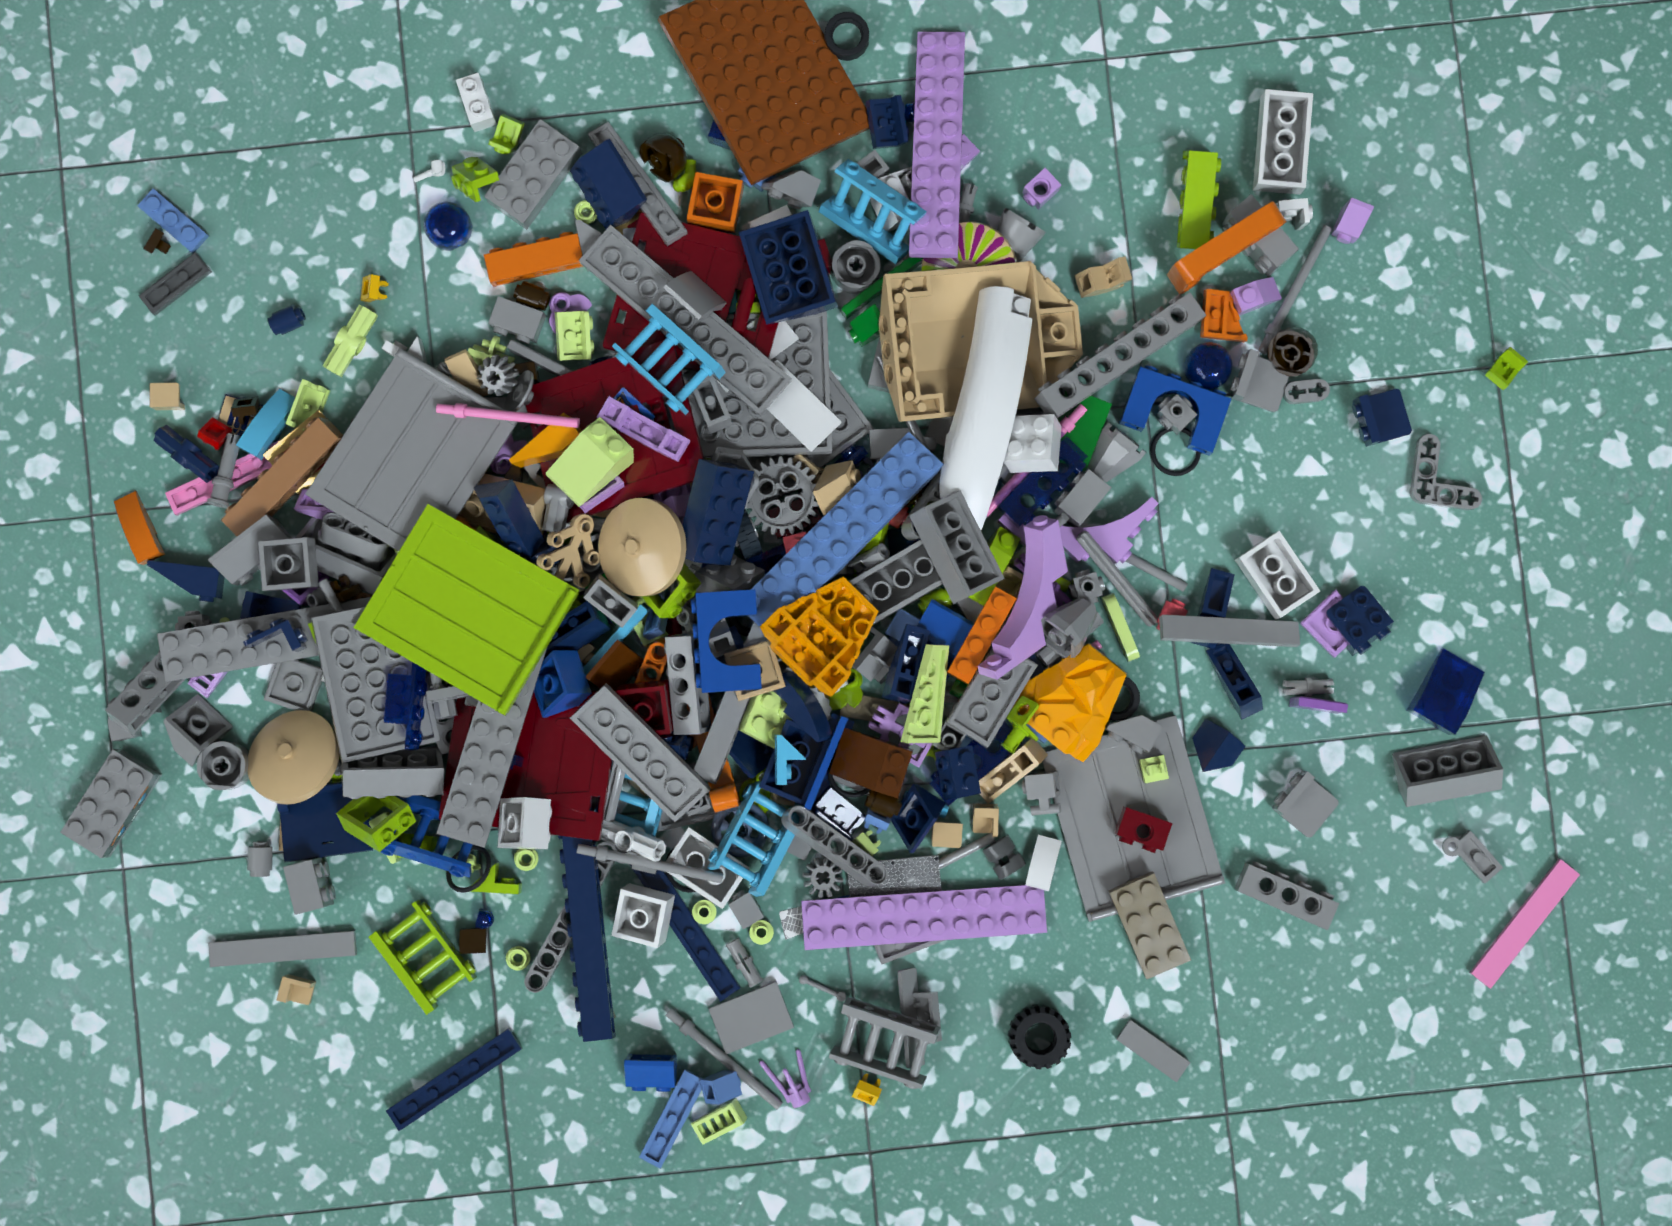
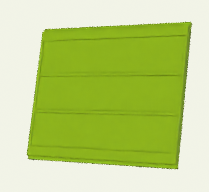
M427 504L353 628L506 716L580 590Z

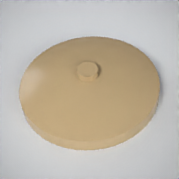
M634 498L619 504L607 516L600 531L598 553L602 570L607 579L618 590L631 596H652L666 590L679 576L686 557V537L677 515L664 503L649 498Z
M306 710L287 712L271 720L258 733L248 754L247 772L254 789L266 799L278 804L299 803L317 794L330 781L339 762L340 751L334 727L319 714Z

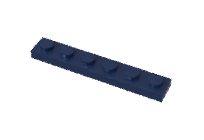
M508 1028L387 1109L386 1112L398 1131H400L523 1049L511 1029Z

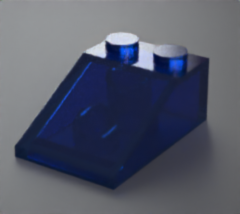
M1442 648L1406 711L1448 735H1456L1469 712L1485 672Z

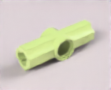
M359 305L347 326H343L334 340L335 346L329 353L323 367L342 377L353 357L357 356L365 346L366 336L377 320L378 315Z

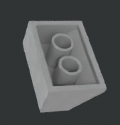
M266 514L208 560L231 584L237 586L241 584L243 586L253 579L252 575L260 569L258 542L293 538L278 519Z

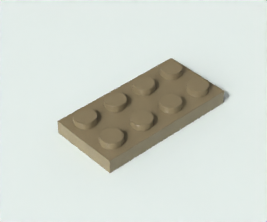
M1153 871L1108 890L1146 980L1191 961Z

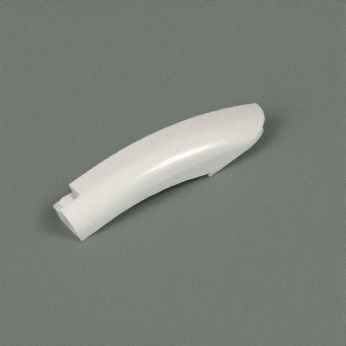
M1000 286L987 287L979 291L969 359L949 433L946 434L942 462L944 465L941 468L939 483L940 499L961 490L980 530H982L1008 448L1021 393L1032 326V318H1029L1031 299L1014 294V289Z

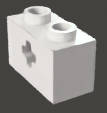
M475 73L457 79L456 83L474 132L496 126L497 122L480 74Z

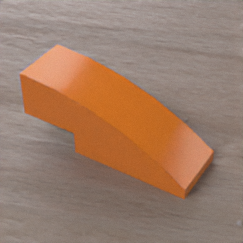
M137 491L114 501L121 526L137 563L145 565L147 560L153 561L165 555L156 536L155 527Z

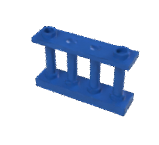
M412 795L407 798L396 796L409 804L412 813L419 814L421 820L410 845L398 842L396 838L380 852L388 856H393L394 854L443 869L456 877L465 876L470 878L472 874L471 864L466 863L473 844L463 842L457 859L443 855L450 837L440 835L434 852L420 848L430 821L434 819L441 821L439 819L441 802L420 795Z

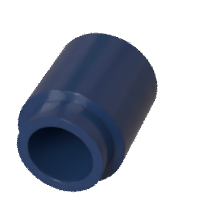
M291 304L272 313V316L268 318V323L275 335H284L304 326L303 320L306 317L300 306L296 307L294 304Z

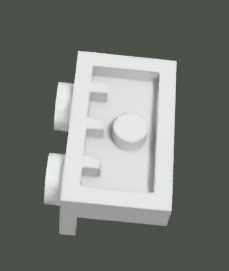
M1308 198L1282 200L1276 203L1286 221H1291L1292 217H1294L1296 230L1303 229L1310 223V219L1313 218V209L1311 204L1308 205Z

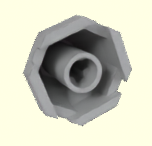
M1110 422L1103 428L1087 467L1105 482H1108L1140 461L1146 454L1144 449L1139 452L1137 450L1139 445L1117 427L1114 431L1111 430L1110 427L1113 424Z
M1078 598L1047 613L1041 619L1043 632L1047 637L1045 640L1046 645L1063 658H1067L1069 655H1071L1070 658H1075L1081 652L1096 620L1097 611L1094 603L1088 599Z

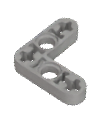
M1426 434L1420 437L1416 443L1410 487L1412 500L1419 504L1461 510H1473L1479 507L1482 502V495L1477 489L1436 483L1440 441L1433 434ZM1428 439L1430 444L1434 445V448L1428 451V456H1433V459L1428 457L1420 458L1421 455H1426L1427 448L1423 446V443ZM1422 462H1426L1431 466V473L1429 475H1422L1420 473L1419 466ZM1417 479L1430 480V483H1424V491L1428 492V495L1423 496V498H1420V494L1417 493V490L1421 489L1423 481L1417 482ZM1443 489H1447L1452 493L1450 502H1443L1441 500L1440 492ZM1471 493V497L1475 498V502H1472L1470 505H1468L1467 500H1458V504H1456L1458 496L1465 497Z

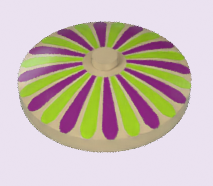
M960 222L958 258H923L921 270L932 271L1016 263L1017 259L1008 240L995 228L980 222Z

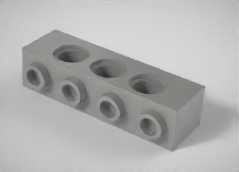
M675 634L665 637L664 651L667 655L668 666L666 674L669 679L674 735L702 734L710 731L711 728L708 693H702V689L696 687V673H700V663H695L694 648H699L698 638H693V634ZM682 656L685 657V660H686V663H685V664H684V662H683V660H682ZM685 680H686V682H687V684H688V688L685 686V683H684Z
M159 649L158 654L153 660L147 662L136 678L126 684L120 695L109 702L105 711L114 723L133 736L185 679L165 682ZM155 683L153 687L146 688L149 684ZM138 701L136 705L130 706L132 702Z
M1253 861L1252 865L1245 863L1234 890L1326 930L1329 929L1339 903L1333 901V895L1324 891H1320L1319 894L1310 891L1312 886L1298 881L1297 885L1289 882V876L1276 871L1274 875L1266 872L1267 866ZM1263 878L1270 880V888L1266 891H1262L1259 886ZM1289 887L1293 895L1290 900L1285 901L1282 898V892L1285 888ZM1312 897L1315 901V906L1312 910L1307 911L1304 903L1306 899Z

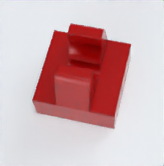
M212 417L198 431L197 437L203 443L210 444L218 451L226 442L227 434H232L233 429Z

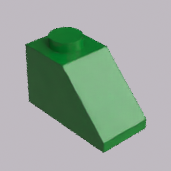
M876 304L870 306L850 322L851 330L848 333L853 342H859L861 347L880 337V311Z

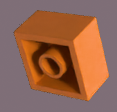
M695 172L687 214L688 224L735 233L744 190L743 180Z

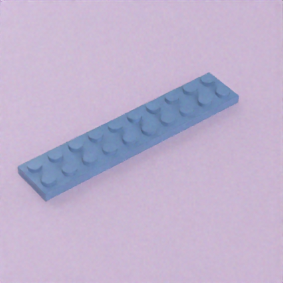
M908 432L752 588L756 590L757 615H749L748 617L760 627L778 608L791 604L798 598L813 592L816 593L817 589L827 585L941 470L944 464Z

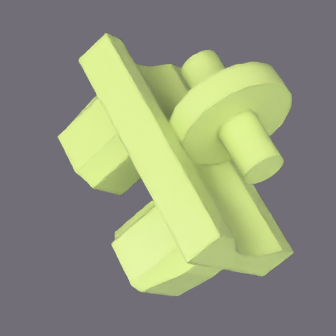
M494 336L492 341L483 339L482 346L474 344L472 348L469 347L468 353L478 367L483 364L485 358H491L495 354H499L500 358L508 356V364L515 361L514 357L503 354L507 347L499 344L500 337Z

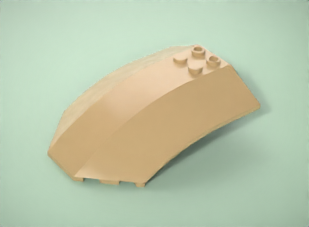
M1031 261L884 274L879 333L884 378L899 422L954 416L969 359L980 290L993 286L1008 287L1014 289V294L1031 299L1029 318H1032V326L1017 410L1040 407L1035 401V397L1040 393L1038 389L1049 381L1052 384L1058 381L1057 376L1066 369H1070L1083 355L1078 305L1066 298L1060 292L1061 289L1048 277L1045 278Z

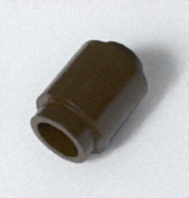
M525 281L521 285L517 284L513 298H516V303L543 311L546 310L551 297V293L547 292L546 288Z
M870 790L864 806L869 807L870 811L891 819L893 815L897 816L899 814L902 802L899 801L900 796L897 799Z

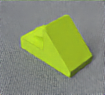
M498 862L491 867L486 880L478 888L470 892L520 894L522 892V883H516V878H501V882H498Z

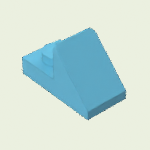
M775 734V784L787 785V779H791V764H787V760H806V758L782 735Z

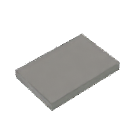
M777 981L709 1008L726 1054L794 1028Z

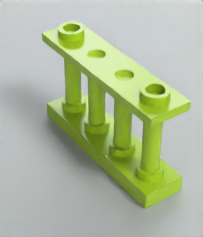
M417 900L411 904L416 910L390 931L382 932L380 929L368 938L424 1013L428 1015L438 1007L436 1002L439 996L464 977L471 982L477 976L475 975L476 968L469 960L465 961L431 916L433 911L425 901ZM420 919H423L430 931L404 951L397 952L392 945L394 939ZM437 938L445 950L419 970L412 971L407 965L408 959ZM451 957L459 967V970L433 990H426L421 984L423 978Z

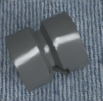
M1005 835L982 850L988 862L994 863L993 870L999 880L1026 865L1021 854L1014 851L1015 845L1009 835ZM1007 855L1009 860L1004 863L1001 858Z

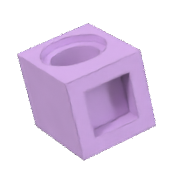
M1044 168L1024 186L1023 198L1031 207L1035 206L1039 210L1060 190L1061 184ZM1043 186L1046 189V193L1038 195L1035 193L1034 187Z

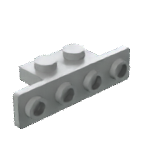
M916 968L898 970L901 1014L941 1027L938 992H918ZM941 1030L936 1042L942 1041ZM908 1035L904 1036V1056L906 1068H911L918 1041L916 1038ZM925 1058L923 1059L922 1066L925 1065Z

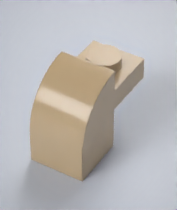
M1126 256L1119 257L1103 266L1087 268L1074 275L1081 298L1116 290L1123 287L1124 283L1132 280Z

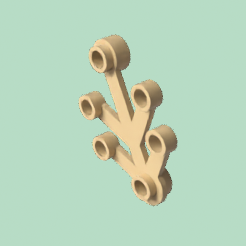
M579 514L572 518L569 527L558 532L553 531L549 533L547 543L556 548L563 545L564 539L572 538L568 545L547 555L541 554L537 558V566L541 569L549 570L553 567L554 562L561 560L554 576L563 581L571 565L574 574L573 583L581 588L587 587L590 583V577L583 571L578 547L582 542L585 552L583 560L586 564L595 566L599 563V553L594 551L590 537L594 528L593 519L587 514ZM547 558L546 565H543L544 560Z

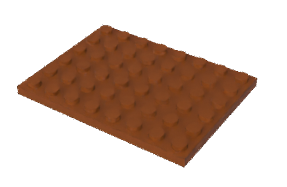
M694 0L659 16L658 22L751 185L870 129L865 105L837 56L827 47L825 35L805 0Z

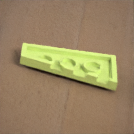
M925 645L901 738L903 743H940L949 645Z

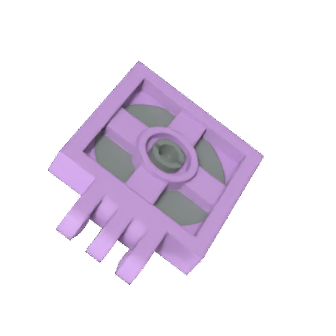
M899 702L893 712L882 705H878L877 710L885 715L881 716L874 713L872 718L880 722V724L877 725L870 721L867 726L880 733V739L914 749L910 763L919 768L933 743L901 742L909 706Z

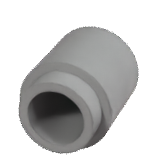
M253 842V846L248 847L247 870L250 871L251 877L270 876L273 847L268 846V842Z

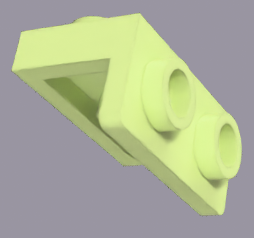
M589 311L555 312L557 360H591V354H594V342L590 340L593 319L592 316H589Z

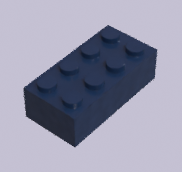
M705 459L698 460L682 525L686 537V559L699 563L731 565L754 471L733 463Z

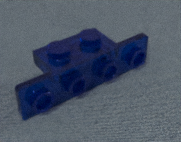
M413 662L411 675L388 673L384 723L407 725L405 749L418 750L422 742L421 721L425 715L423 696L427 691V684L425 682L427 670Z

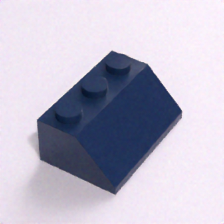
M611 139L605 140L583 155L570 169L574 181L581 188L586 201L590 203L599 222L603 224L605 229L610 225L615 228L628 223L647 201L646 196Z
M513 479L476 485L474 490L505 547L522 558L531 557L545 539Z
M786 719L780 735L797 749L806 760H787V764H791V779H787V785H776L774 748L759 787L805 805L831 739L816 742L795 722Z

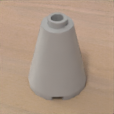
M1006 208L1002 212L997 230L1005 236L1012 246L1017 262H1020L1046 233Z

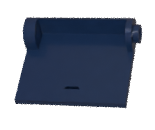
M342 780L328 782L322 790L305 801L295 804L277 803L281 819L284 862L373 851L372 847L345 831L336 814L353 800L349 797H343ZM369 818L364 822V824L371 828V826L369 825Z

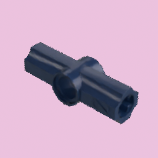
M168 425L160 427L155 432L153 441L170 453V457L187 470L190 469L206 483L217 477L219 466L208 456H205L202 453L203 451L190 440L184 439Z

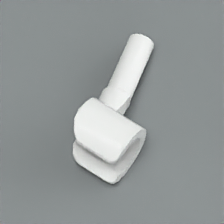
M441 160L431 161V170L414 176L415 183L427 177L443 176L445 174V163Z

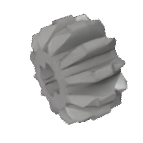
M495 354L491 358H485L483 364L477 368L481 374L476 379L483 381L480 388L487 387L488 394L490 395L494 392L496 396L510 393L513 389L512 387L518 383L514 377L518 376L519 372L512 369L515 363L508 364V356L500 358L499 354Z
M826 857L823 858V865H820L818 858H814V863L817 867L814 868L808 863L806 867L812 873L803 872L802 875L805 878H811V880L804 882V887L813 884L809 891L811 895L814 894L816 889H819L818 898L823 897V890H826L828 897H832L831 887L835 891L840 890V887L834 884V882L841 883L844 880L842 877H835L836 874H840L843 870L841 868L833 870L836 865L832 862L828 866V859ZM825 871L828 872L827 878H830L829 882L823 881L819 883L817 881L819 877H816L817 873L823 874Z

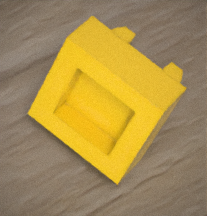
M370 274L363 277L361 301L372 302L386 299L387 295L381 294L379 287H387L389 283L380 281V276Z
M866 1073L858 1081L852 1097L874 1106L882 1091L879 1088L881 1080L877 1078L875 1084L871 1085L867 1082L869 1074Z

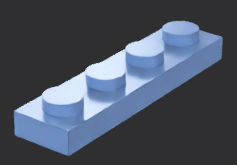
M687 1069L683 1071L639 1158L661 1169L702 1090L700 1079H703L702 1077Z

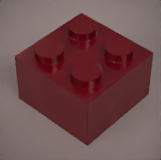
M669 680L622 684L615 690L658 735L671 734L673 731Z

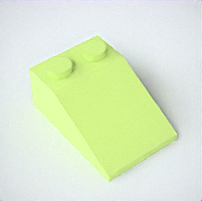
M599 417L575 438L549 468L546 476L580 507L634 463V451L619 434Z

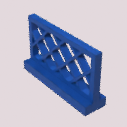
M832 713L829 725L833 736L806 803L803 805L804 808L811 810L815 801L829 786L830 782L827 774L829 764L837 751L844 728L852 729L854 721Z

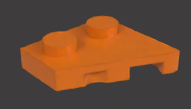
M1204 290L1202 310L1207 316L1201 320L1200 338L1243 343L1247 341L1248 337L1243 333L1239 320L1241 319L1233 306L1234 301L1230 291Z

